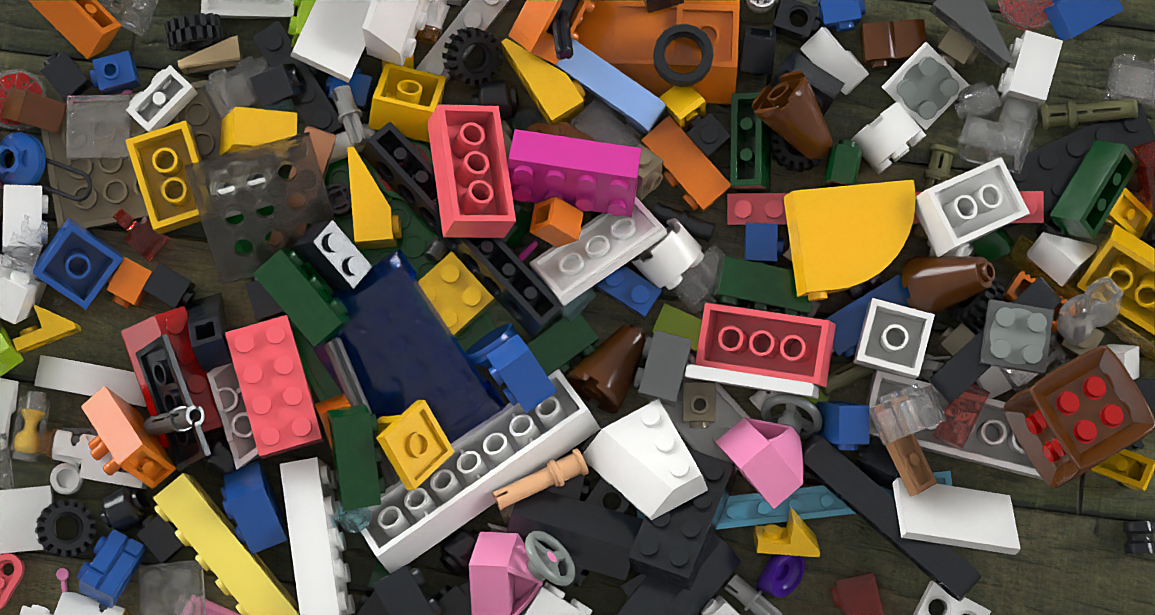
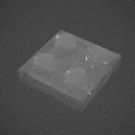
M130 95L67 96L66 158L68 160L131 159L125 140L131 138V115L126 109L130 106L129 103L132 97Z
M197 560L138 566L141 615H206L203 567Z

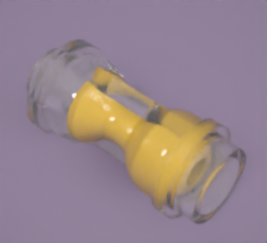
M27 391L26 396H20L10 448L13 451L12 459L37 463L38 456L42 455L51 401L45 399L46 393ZM24 418L25 425L24 428L21 430L22 420ZM41 421L40 430L38 433L37 425Z

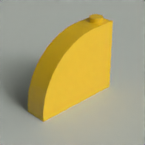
M914 180L796 190L785 195L783 198L797 297L808 296L809 301L827 299V294L850 289L882 272L896 258L909 236L915 213Z

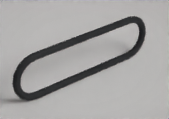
M12 151L6 159L7 168H11L10 163L14 156ZM46 158V163L85 177L88 184L87 191L83 196L76 197L38 182L33 186H42V189L78 202L84 201L90 196L92 180L86 172Z

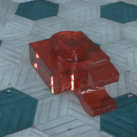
M122 208L113 216L129 232L124 238L126 243L147 261H150L170 239L165 233L158 234L155 232L151 221L145 216L138 223Z

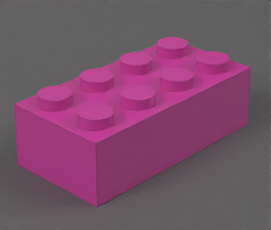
M515 129L508 159L512 198L521 202L539 203L556 196L582 211L632 217L638 183L641 148Z

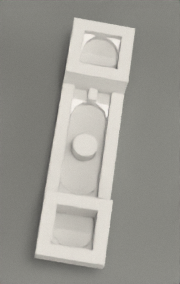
M40 355L34 386L93 396L106 386L129 404L146 407L135 372Z

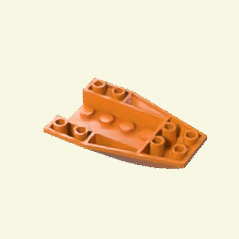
M591 0L595 3L594 10L591 13L584 11L583 22L576 26L574 30L579 34L577 42L658 98L675 85H671L662 79L654 67L653 52L657 39L663 31L674 25L689 24L701 29L707 34L712 43L714 57L708 74L702 81L691 87L704 98L706 104L732 105V94L736 91L740 0H684L682 4L651 13L647 12L644 0ZM686 37L677 38L666 47L665 61L674 72L681 74L690 73L696 70L701 63V49L692 39Z

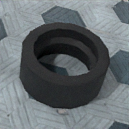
M689 24L674 25L663 31L656 41L653 52L654 67L660 77L669 84L679 87L693 86L702 81L710 71L714 57L713 46L707 34L698 27ZM682 37L695 41L702 52L700 65L696 70L685 74L674 72L665 61L666 47L671 41Z

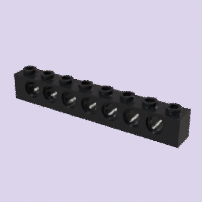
M391 122L367 139L361 155L532 338L555 319L564 306L500 238L443 237L434 167Z

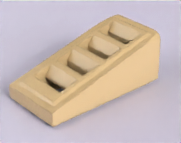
M238 35L178 60V67L184 74L236 67L244 64L242 44Z

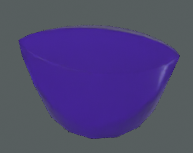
M772 554L758 579L756 589L775 597L789 595L799 585L804 575V559L801 556Z

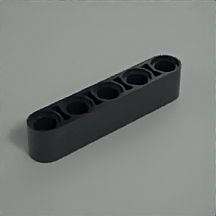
M1040 276L1011 303L1053 310L1063 299ZM984 328L928 379L949 404L991 367L980 364Z

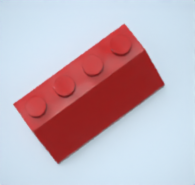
M185 306L154 315L122 330L120 333L150 417L158 416L135 353L161 335L167 334L192 403L196 405V408L200 406L204 411L205 419L201 424L204 436L221 431L224 428L207 377L208 371L203 372L191 348L188 329L189 317ZM165 434L157 436L164 449L169 448Z

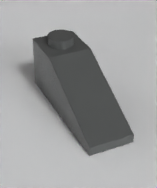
M936 0L929 9L932 14L1000 67L1004 68L1012 58L984 0Z

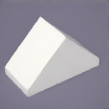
M1042 232L1028 250L1027 256L1062 287L1082 270L1097 251V246Z

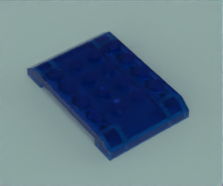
M398 248L373 265L354 289L336 291L330 294L333 299L337 298L345 305L348 310L346 315L351 320L331 339H341L371 412L376 415V420L381 416L401 415L416 400H425L449 443H452L503 410L506 406L489 380L484 382L414 278L417 273L400 248ZM308 341L341 392L344 393L326 351L325 344L313 347Z

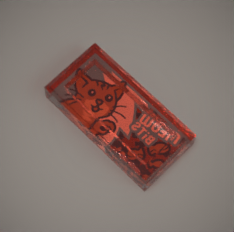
M972 384L952 403H948L932 436L962 450L990 392Z

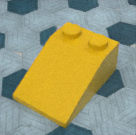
M506 38L501 41L504 56L549 126L556 122L567 123L584 112V102L586 101L584 96L586 94L577 80L571 81L566 73Z
M347 147L354 241L360 250L397 247V238H402L401 219H399V215H394L390 205L355 148Z

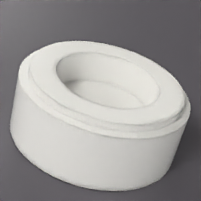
M62 463L53 469L50 482L53 489L58 493L70 495L79 491L83 485L84 478H79L80 468L68 463Z

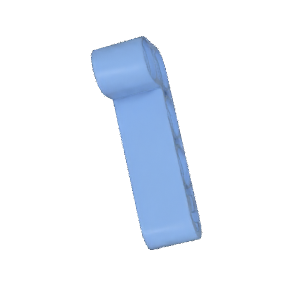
M571 38L573 47L572 58L558 60L556 65L551 62L549 63L566 73L570 79L577 80L583 88L625 116V120L647 135L665 112L666 104Z

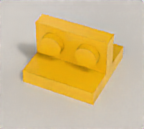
M416 400L401 415L381 416L377 420L379 435L376 438L407 490H415L455 452L425 400Z

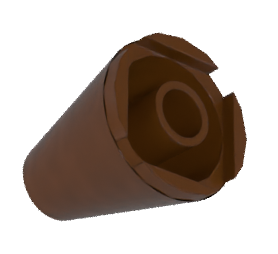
M792 71L778 78L781 82L774 88L768 84L756 96L752 103L755 115L806 158L821 159L830 152L833 139L810 82L802 71Z
M915 256L905 262L902 270L903 288L908 287L911 296L906 298L909 307L934 315L989 288L995 278L993 265L984 257Z
M631 324L629 327L622 325L569 371L567 381L583 399L589 402L592 398L600 402L597 408L616 414L623 405L643 356L642 353L646 342L644 338L645 333L635 325Z

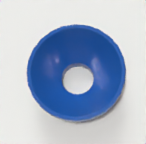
M18 132L5 136L0 141V181L5 185H35L40 180L45 169L46 155L43 145L38 138L30 133ZM11 150L14 153L15 161L11 168H7L4 163V157Z
M511 322L506 323L483 336L465 352V358L472 365L492 368L493 365L486 355L518 334L514 325Z

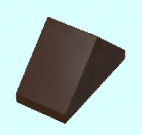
M9 87L1 117L60 134L68 104L29 91Z

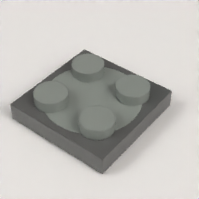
M990 299L987 307L980 364L1045 374L1054 310Z

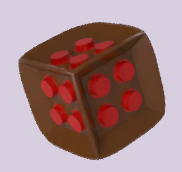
M1106 345L1092 349L1052 371L1037 381L1031 388L1024 389L1014 395L1003 407L1007 422L1022 449L1039 475L1052 488L1063 486L1155 430V420L1145 398L1120 359Z

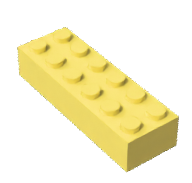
M182 473L153 497L158 504L154 507L156 512L165 522L170 521L174 523L178 528L174 532L178 539L186 547L191 546L197 551L198 554L195 556V559L204 570H210L216 574L219 579L215 583L226 596L230 594L235 597L239 602L235 607L241 615H300L299 604L258 554H251L247 544H241L236 535L234 525L192 475Z

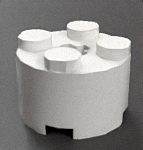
M896 102L883 111L872 123L867 124L851 141L858 143L857 148L863 150V158L879 175L892 164L889 160L890 158L895 162L910 151L907 144L913 147L926 134L907 110Z
M676 218L667 220L669 227L665 229L668 235L630 260L650 283L658 288L666 286L668 290L676 287L683 279L681 274L689 267L697 266L705 256L701 252L702 247Z

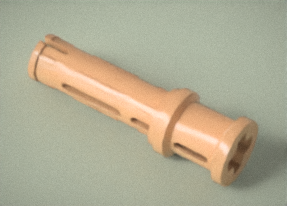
M578 448L572 450V454L557 461L549 460L546 468L496 491L494 490L492 495L501 511L505 507L550 486L562 487L565 481L580 474L583 476L588 475V467Z

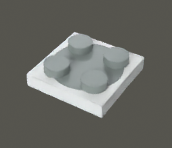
M925 42L882 88L896 102L903 106L922 128L927 130L970 85Z

